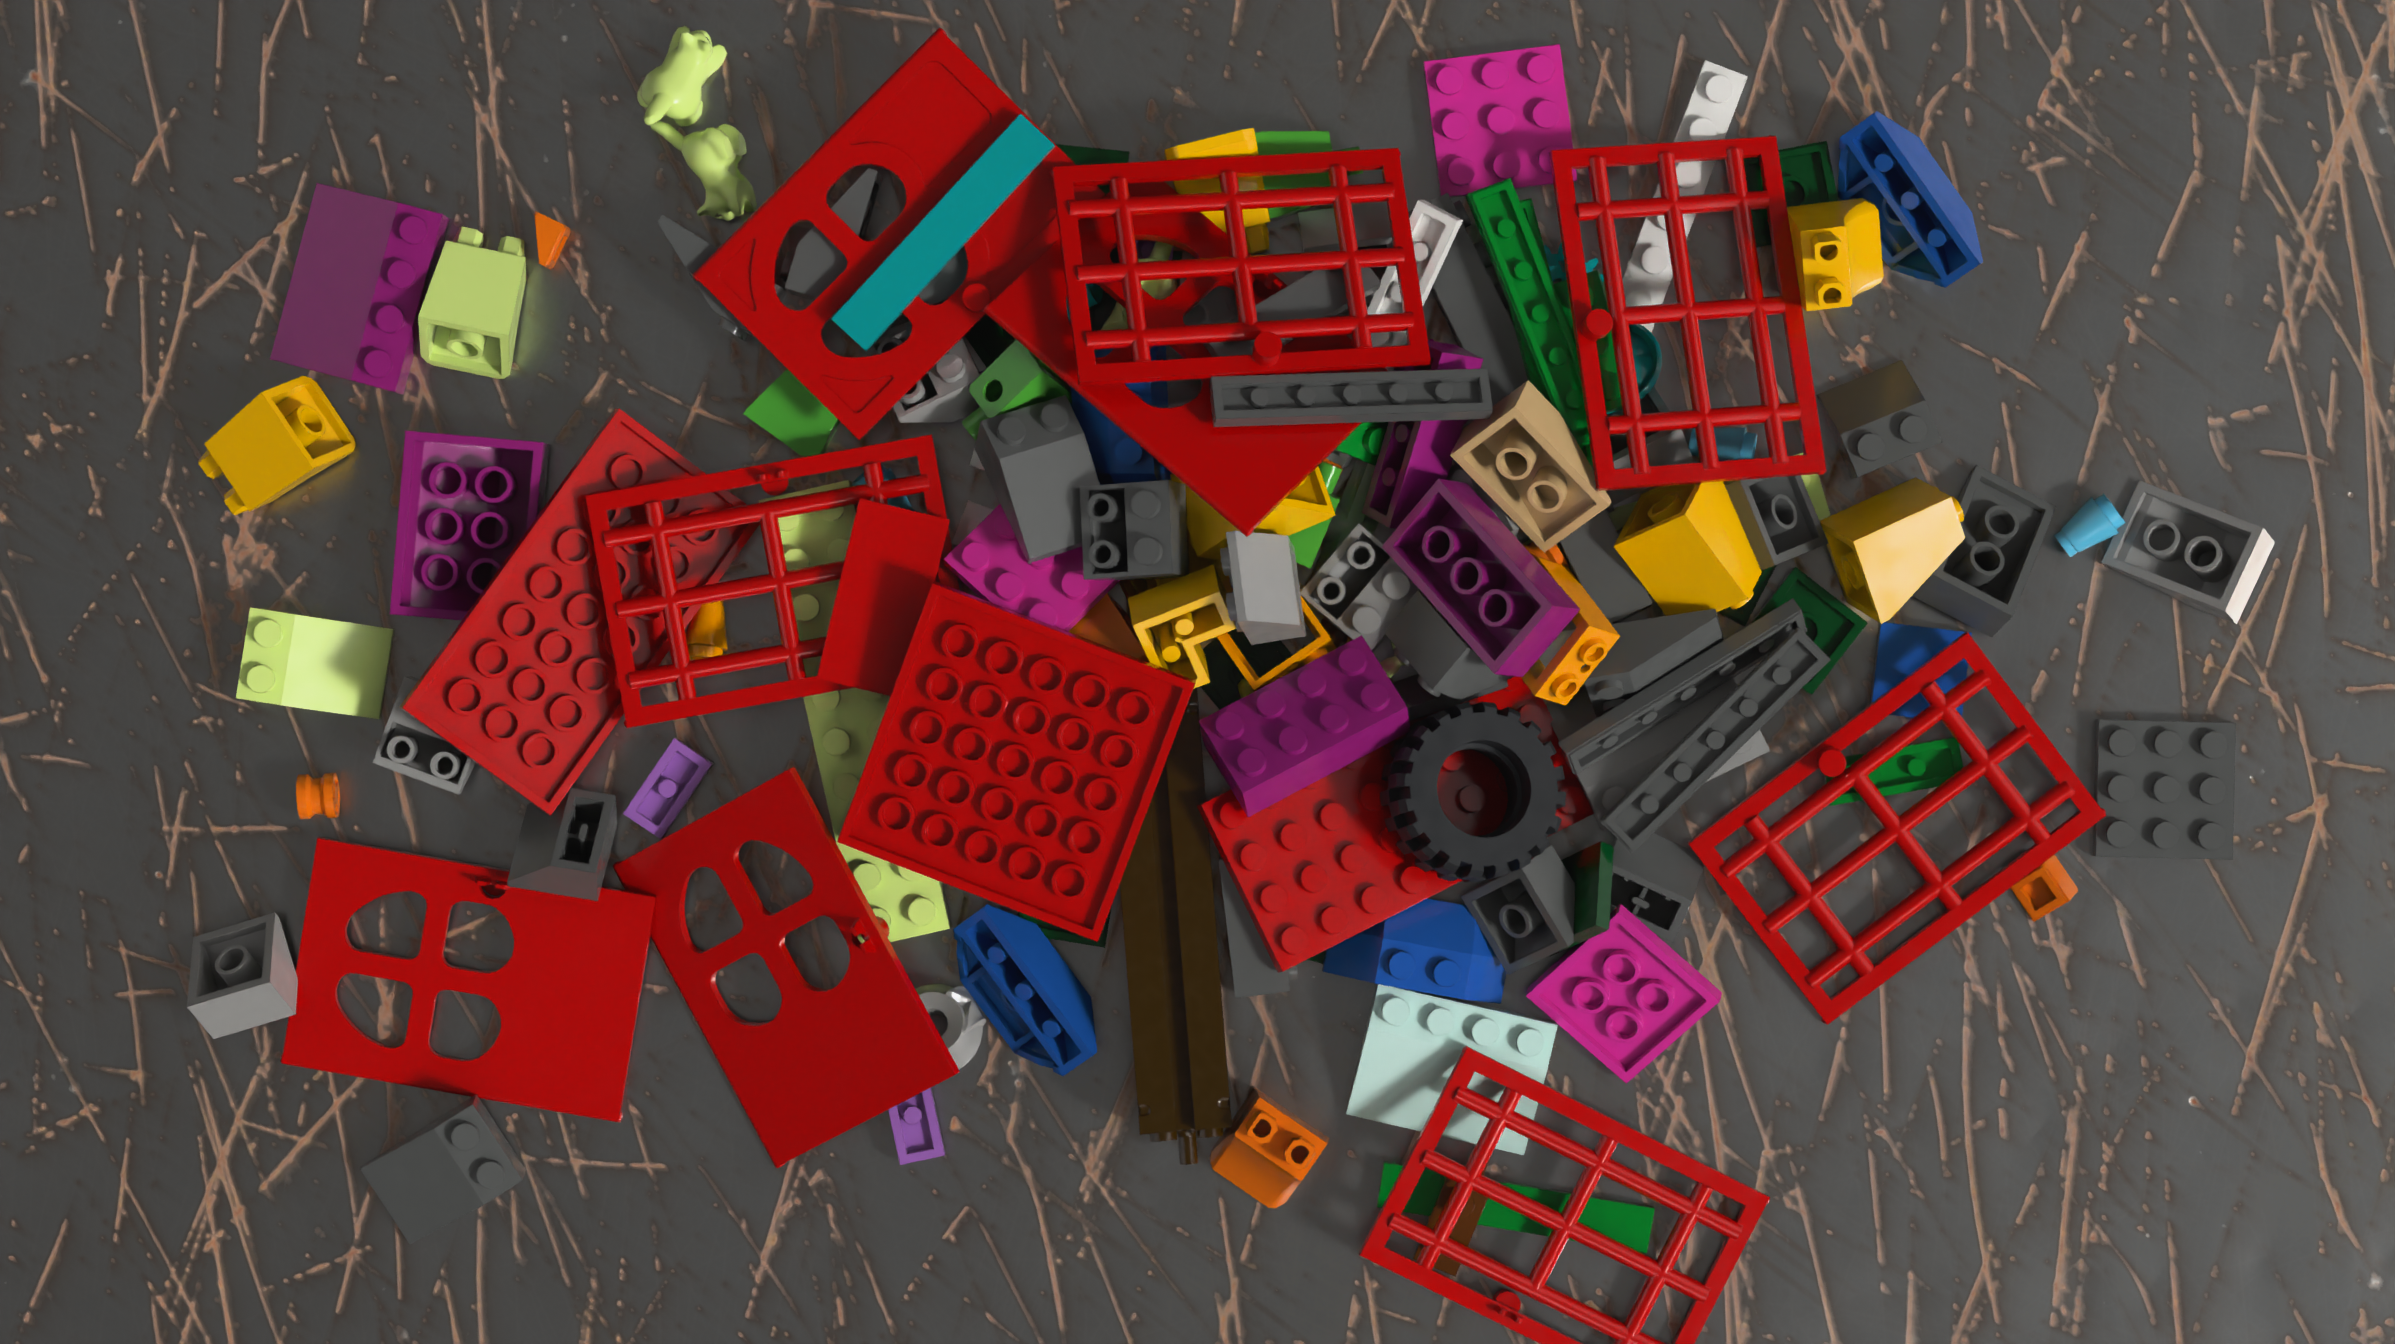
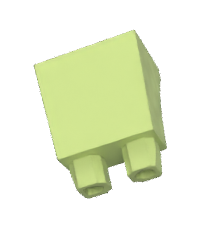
M462 226L452 242L445 241L418 315L420 355L427 363L433 366L496 379H505L511 373L520 310L526 284L525 241L520 238L505 236L501 237L497 251L482 248L484 242L483 233L477 229Z

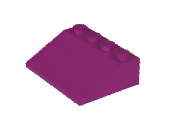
M316 183L270 359L404 395L419 338L418 315L442 252L450 218L440 213Z
M405 430L390 614L463 620L544 508L550 444Z

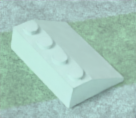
M1376 984L1346 1114L1422 1131L1462 1053V1048L1465 1046L1544 1084L1558 1025L1554 1021L1451 997ZM1474 1072L1467 1088L1497 1103L1506 1087L1477 1072ZM1522 1095L1514 1111L1534 1120L1538 1102ZM1458 1104L1442 1137L1476 1144L1489 1119ZM1505 1128L1495 1149L1524 1155L1529 1138Z

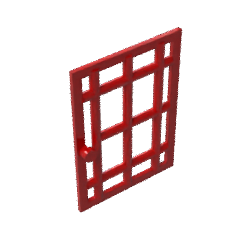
M1776 136L1551 150L1549 152L1597 491L1812 474L1823 475L1827 470ZM1759 157L1764 191H1748L1743 158ZM1725 160L1730 193L1680 196L1675 163ZM1657 164L1661 197L1611 200L1606 167ZM1588 168L1593 202L1576 203L1572 169ZM1767 209L1779 296L1764 297L1751 210ZM1732 211L1745 298L1695 302L1683 214ZM1664 216L1677 303L1626 307L1614 219ZM1595 220L1608 312L1603 309L1592 310L1579 221ZM1782 314L1795 402H1779L1767 315ZM1748 317L1761 405L1711 408L1698 320ZM1679 321L1692 410L1642 413L1629 325ZM1610 331L1623 415L1607 416L1596 343L1598 339L1605 337ZM1798 421L1803 455L1787 456L1783 422ZM1764 423L1768 458L1718 460L1714 427ZM1695 428L1700 463L1649 466L1645 432ZM1626 433L1631 468L1614 469L1610 435Z
M1399 148L1052 167L1050 175L1053 180L1078 385L1089 386L1204 379L1213 376L1270 375L1430 365L1431 358ZM1382 170L1384 183L1349 185L1347 171ZM1328 172L1330 186L1239 191L1238 177ZM1219 178L1221 192L1130 197L1128 183ZM1108 184L1110 186L1111 198L1075 200L1073 186ZM1386 201L1393 247L1358 249L1351 203ZM1333 204L1340 251L1248 255L1242 209ZM1224 211L1230 257L1138 262L1132 216ZM1114 217L1119 263L1083 265L1078 219ZM1396 266L1403 312L1368 314L1361 268ZM1342 269L1349 316L1258 321L1251 274ZM1233 275L1239 322L1147 328L1141 281ZM1122 282L1128 329L1092 331L1086 284ZM1406 331L1408 345L1372 346L1371 333ZM1352 334L1354 345L1352 349L1281 353L1282 341L1280 338ZM1255 340L1252 355L1151 361L1149 347ZM1131 347L1132 362L1096 364L1094 352L1096 349Z
M932 434L586 495L585 498L625 716L624 726L631 728L854 688L816 679L817 676L806 677L803 659L822 656L826 636L800 641L791 595L792 588L840 580L844 561L787 570L778 518L858 504L859 498L888 505L887 499L924 492L927 514L947 519ZM917 456L920 474L884 481L881 462ZM863 466L866 484L665 519L662 501L761 484L762 489L767 494L778 496L787 490L788 479ZM644 505L647 523L610 528L608 511ZM760 521L769 574L677 589L669 537ZM948 526L938 568L939 582L960 590L958 577L944 565V558L953 550ZM650 541L659 593L623 600L614 547ZM769 592L773 593L781 638L780 645L690 660L681 608ZM663 611L672 664L636 670L627 618ZM785 663L788 681L699 697L696 695L695 678ZM672 682L676 683L677 701L642 707L639 688Z
M1966 631L1687 843L1821 1016L1822 1022L1828 1025L2107 815L2105 809L2100 808ZM1965 659L1974 672L1944 694L1935 680ZM1984 687L1988 689L2016 726L2014 730L1988 749L1985 748L1956 709ZM1920 692L1930 706L1846 768V758L1841 752L1843 749ZM1942 720L1972 761L1898 816L1868 775ZM2027 742L2058 782L2030 805L1998 765ZM1818 768L1824 775L1834 777L1768 827L1758 815ZM1984 776L2014 817L1940 871L1910 830ZM1854 787L1884 828L1810 882L1781 845L1780 841L1850 788ZM2070 798L2079 811L2052 832H2049L2040 819ZM1744 825L1754 839L1724 860L1714 847ZM2026 831L2035 844L1961 899L1952 886ZM1896 842L1926 883L1852 937L1822 897ZM1764 853L1796 893L1768 915L1764 913L1736 876V874ZM1938 897L1947 911L1873 965L1864 952ZM1805 909L1810 911L1838 948L1810 970L1807 969L1778 931ZM1850 963L1859 977L1830 998L1820 985Z
M1465 1046L1462 1048V1053L1358 1254L1540 1344L1584 1343L1522 1314L1519 1311L1521 1307L1520 1299L1512 1290H1499L1493 1298H1490L1432 1270L1440 1254L1614 1338L1613 1344H1666L1641 1332L1662 1288L1666 1285L1695 1299L1672 1344H1695L1763 1210L1769 1203L1770 1197ZM1474 1072L1506 1086L1498 1103L1467 1088ZM1522 1095L1602 1134L1594 1150L1515 1112L1514 1110ZM1458 1104L1489 1119L1465 1166L1434 1151ZM1505 1128L1585 1166L1561 1213L1482 1175ZM1620 1143L1697 1181L1690 1196L1687 1197L1610 1159L1617 1144ZM1425 1167L1456 1182L1433 1229L1402 1215ZM1601 1175L1680 1213L1657 1260L1578 1222ZM1713 1190L1743 1204L1736 1220L1705 1206ZM1473 1191L1552 1229L1529 1276L1449 1238ZM1697 1222L1727 1236L1703 1283L1673 1269ZM1392 1231L1424 1245L1416 1261L1385 1247ZM1569 1238L1648 1276L1624 1323L1545 1285Z

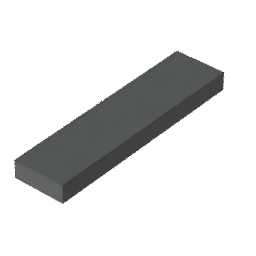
M1370 267L1361 268L1365 297L1377 291L1381 285V281ZM1342 269L1317 270L1302 277L1257 304L1258 321L1333 317L1348 308ZM1238 316L1227 323L1239 322ZM1280 338L1282 347L1296 338ZM1255 340L1202 344L1212 357L1252 355Z

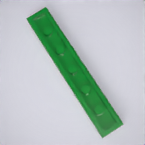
M1511 178L1468 193L1466 196L1467 202L1546 399L1559 411L1580 448L1590 445L1575 337Z
M1384 1161L1376 1204L1377 1208L1383 1207L1404 1164ZM1425 1168L1403 1212L1430 1216L1446 1177ZM1495 1180L1559 1213L1562 1212L1571 1195L1570 1192ZM1590 1196L1578 1222L1632 1249L1647 1253L1655 1208L1653 1206ZM1489 1198L1477 1224L1548 1237L1552 1232V1229Z

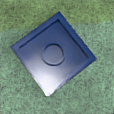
M1887 622L1879 623L1870 704L1965 632ZM1965 659L1961 660L1935 680L1944 694L1967 678L1968 663ZM1919 692L1890 715L1914 718L1930 706V704ZM1964 703L1956 708L1961 716Z

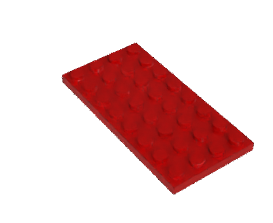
M615 408L399 708L544 813L551 816L624 714L585 496L705 475L706 473L620 408ZM729 490L662 501L665 519L747 505ZM644 505L608 511L611 529L647 523ZM760 521L669 537L677 589L718 583L760 525ZM650 541L614 547L623 600L658 594L659 588ZM701 605L681 608L684 628L689 624ZM663 611L628 617L627 623L636 670L659 666L670 650Z
M1515 676L1507 680L1508 687L1463 703L1469 702L1470 705H1474L1480 702L1495 703L1498 710L1507 707L1520 712L1521 717L1519 721L1526 723L1532 720L1541 729V733L1537 736L1541 743L1551 741L1557 753L1550 756L1554 768L1558 766L1563 767L1565 776L1564 780L1557 781L1558 792H1566L1565 807L1558 808L1555 814L1562 819L1557 831L1559 832L1594 813L1576 775L1572 773L1564 760L1558 744L1559 740L1551 726L1553 718L1543 698L1534 696L1523 679ZM1428 715L1409 721L1410 727L1414 723L1425 719ZM1406 734L1250 817H1247L1231 789L1197 806L1278 973L1463 881L1462 879L1453 881L1437 877V871L1430 870L1425 872L1414 865L1417 857L1413 853L1404 855L1396 845L1401 840L1397 830L1388 832L1384 819L1390 818L1391 814L1389 805L1381 806L1380 792L1387 790L1388 781L1382 780L1381 776L1384 765L1393 761V757L1390 755L1391 749L1396 741L1404 739ZM1472 749L1457 751L1446 758L1439 772L1437 793L1440 806L1448 820L1459 830L1472 836L1486 835L1497 829L1504 818L1508 803L1506 782L1499 768L1487 756Z

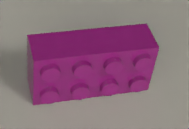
M1438 478L1382 546L1489 669L1497 675L1523 677L1580 611L1575 602L1474 490L1464 482Z
M1362 635L1199 720L1204 746L1247 817L1411 731L1408 709L1405 702Z

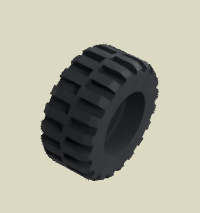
M1467 702L1428 715L1425 719L1414 723L1410 727L1411 731L1406 734L1404 739L1396 741L1390 751L1393 761L1384 765L1381 779L1388 781L1387 790L1380 792L1381 806L1389 805L1391 817L1384 819L1388 832L1397 830L1401 840L1396 845L1404 855L1413 853L1417 857L1414 865L1425 872L1435 870L1437 871L1438 878L1448 881L1462 879L1464 883L1479 882L1522 869L1531 863L1533 856L1542 854L1550 843L1547 836L1556 833L1562 821L1555 814L1558 808L1565 807L1566 792H1558L1557 781L1564 780L1565 776L1563 767L1558 766L1554 768L1550 756L1557 753L1551 741L1540 742L1537 736L1541 733V729L1532 720L1522 723L1519 721L1521 717L1520 712L1509 707L1498 710L1495 703L1480 702L1470 705ZM1472 749L1487 756L1499 768L1506 782L1508 792L1506 813L1497 829L1486 835L1472 836L1459 830L1448 820L1439 803L1437 781L1440 769L1447 757L1460 750Z

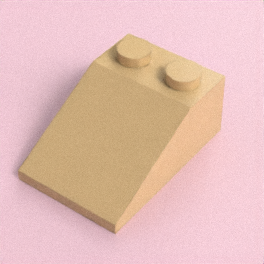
M1529 380L1495 404L1490 419H1475L1467 425L1450 454L1464 471L1544 553L1611 504V499L1606 490L1597 491L1594 470L1561 414Z

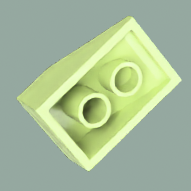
M250 607L236 698L380 719L395 629Z

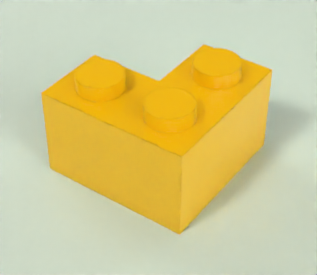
M1214 564L1128 598L1132 626L1149 662L1195 680L1194 689L1210 683L1206 657L1200 643L1236 629L1235 620L1231 621L1228 614L1227 591Z

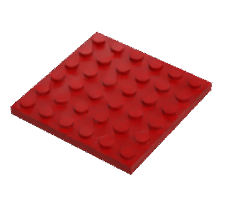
M934 581L837 842L1098 942L1196 681Z

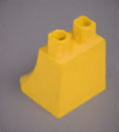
M1254 128L1209 137L1164 150L1165 160L1259 155ZM1262 176L1238 177L1239 191L1265 190ZM1219 178L1172 181L1174 190L1179 194L1221 192ZM1268 208L1242 209L1248 253L1254 255L1269 251V232L1267 226L1270 225L1271 221ZM1224 211L1201 212L1227 234Z
M1858 198L1787 207L1801 304L1806 311L1851 306L1853 297L1873 288L1882 281L1884 274L1879 210L1873 202Z
M300 376L258 394L204 443L208 450L198 460V464L206 476L212 479L222 475L226 476L233 488L224 494V502L231 513L237 515L247 510L250 512L273 502L302 482L354 452L356 442L318 383L312 378Z

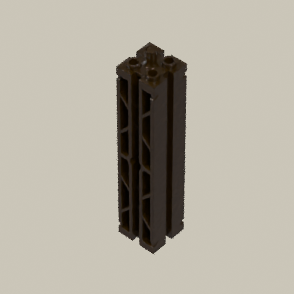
M1197 688L1193 689L1120 882L1140 1135L1149 1134L1151 1142L1178 1139L1180 1165L1198 1163L1196 1138L1220 1137L1224 1135L1223 1128L1232 1127L1209 831L1197 808L1198 805L1206 802Z

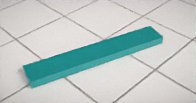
M1020 114L831 318L832 321L867 351L1055 148V145Z

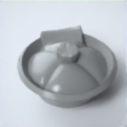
M929 984L916 988L920 999L958 1069H961L977 1052L986 1019L982 1016L972 996L964 986L955 988L944 984Z

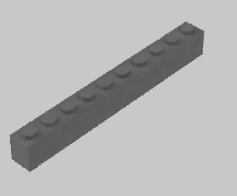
M1446 193L1429 201V203L1462 219L1463 222L1431 288V292L1458 346L1483 358L1480 369L1488 368L1493 407L1525 383L1527 376L1515 328L1506 311L1509 308V304L1500 282L1493 284L1486 268L1492 266L1490 258L1481 241L1473 244L1466 230V227L1472 224L1461 201L1453 203L1449 194ZM1411 210V211L1408 212V213H1409V218H1410V216H1411L1413 210ZM1612 502L1610 506L1565 537L1557 545L1564 555L1571 572L1609 622L1615 624L1651 607L1653 603L1649 597V592L1614 548V544L1623 527L1616 530L1608 515L1615 511Z

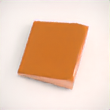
M535 211L539 264L551 270V268L554 269L571 231L566 225Z
M2055 855L2011 887V890L2033 922L2069 902L2078 892L2077 886Z

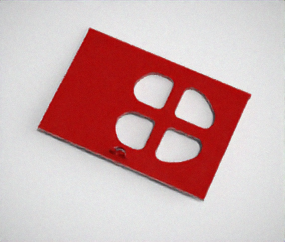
M938 28L692 276L697 282H701L860 441L986 315L984 312L986 305L995 300L1060 239L1053 180L1050 171L1054 166H1073L1076 164L947 37L946 32L942 28ZM1022 114L1055 145V148L964 245L968 259V270L966 278L960 287L946 301L938 305H929L917 296L902 312L910 320L912 331L908 339L899 346L884 353L866 357H843L831 352L825 346L822 339L824 325L842 308L1009 125ZM861 165L879 166L893 172L903 182L906 190L904 210L873 241L862 240L827 204V194L830 188L848 170ZM1097 185L1073 186L1075 200L1101 199L1105 195ZM799 221H809L845 255L847 267L806 309L798 311L786 307L777 296L775 268L779 249L789 229Z
M1164 181L1128 183L1130 197L1179 194ZM1110 192L1107 193L1102 199L1111 198ZM1201 212L1132 216L1135 240L1167 243L1190 253L1195 259L1230 257L1227 234ZM1114 217L1081 218L1078 221L1083 265L1113 264L1110 259V253L1117 246ZM1060 239L984 308V312L1246 537L1250 536L1254 529L1361 424L1333 423L1213 427L1209 392L1211 378L1201 379V392L1191 402L1173 408H1158L1147 404L1133 393L1125 383L1079 386L1072 330L1067 314V291ZM1273 273L1251 274L1252 284L1254 285L1255 305L1287 287ZM1233 275L1187 278L1170 296L1162 300L1153 298L1142 289L1147 328L1185 325L1183 322L1184 316L1212 289L1224 286L1234 290ZM1122 282L1096 283L1125 308ZM1347 335L1298 337L1283 346L1281 353L1352 349L1354 345L1353 340ZM1202 343L1169 345L1184 359L1212 357ZM1131 347L1114 348L1105 357H1095L1096 364L1132 362ZM1369 368L1287 374L1384 372L1388 370L1386 368Z
M795 766L624 861H618L612 865L625 890L657 896L650 937L776 1168L784 1166L787 1161L960 1072L888 940L889 926L883 918L875 916ZM758 840L769 843L790 854L810 874L813 881L811 894L779 912H769L761 902L740 863L739 850L746 841ZM700 867L711 868L717 873L743 922V928L740 933L708 950H701L693 944L688 933L685 918V897L688 882L692 873ZM823 915L831 918L837 924L850 952V962L844 978L837 986L830 989H822L810 985L799 972L785 945V937L789 932ZM861 934L863 940L865 941L862 944L859 942L857 938V935ZM750 953L759 954L764 959L781 992V1007L776 1017L769 1022L755 1023L740 1019L734 1015L727 1007L716 985V974L720 969Z
M318 837L296 968L298 977L296 1015L289 1016L284 1049L280 1062L286 1065L469 1097L477 1094L481 1099L620 1123L657 896L602 886L598 901L509 887L507 886V880L510 870ZM481 886H483V888L485 889V891H486L487 893H489L490 895L499 896V897H491V896L487 895V894L482 890V887H481ZM404 891L416 892L426 900L427 909L421 946L416 957L406 958L355 948L349 942L347 927L350 918L358 909L370 901L383 895ZM469 901L486 904L496 908L504 915L513 933L514 950L511 958L503 967L494 971H481L453 966L445 960L444 950L450 913L455 903ZM349 973L401 981L411 986L413 995L406 1038L403 1044L399 1046L384 1045L364 1034L348 1018L340 1006L337 995L339 982L344 975ZM453 990L480 995L492 1001L496 1006L501 1018L499 1036L492 1047L481 1056L473 1059L455 1058L438 1054L431 1047L430 1036L436 999L440 991Z

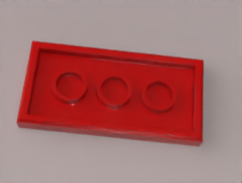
M859 498L816 679L891 696L931 585L936 580L950 519Z

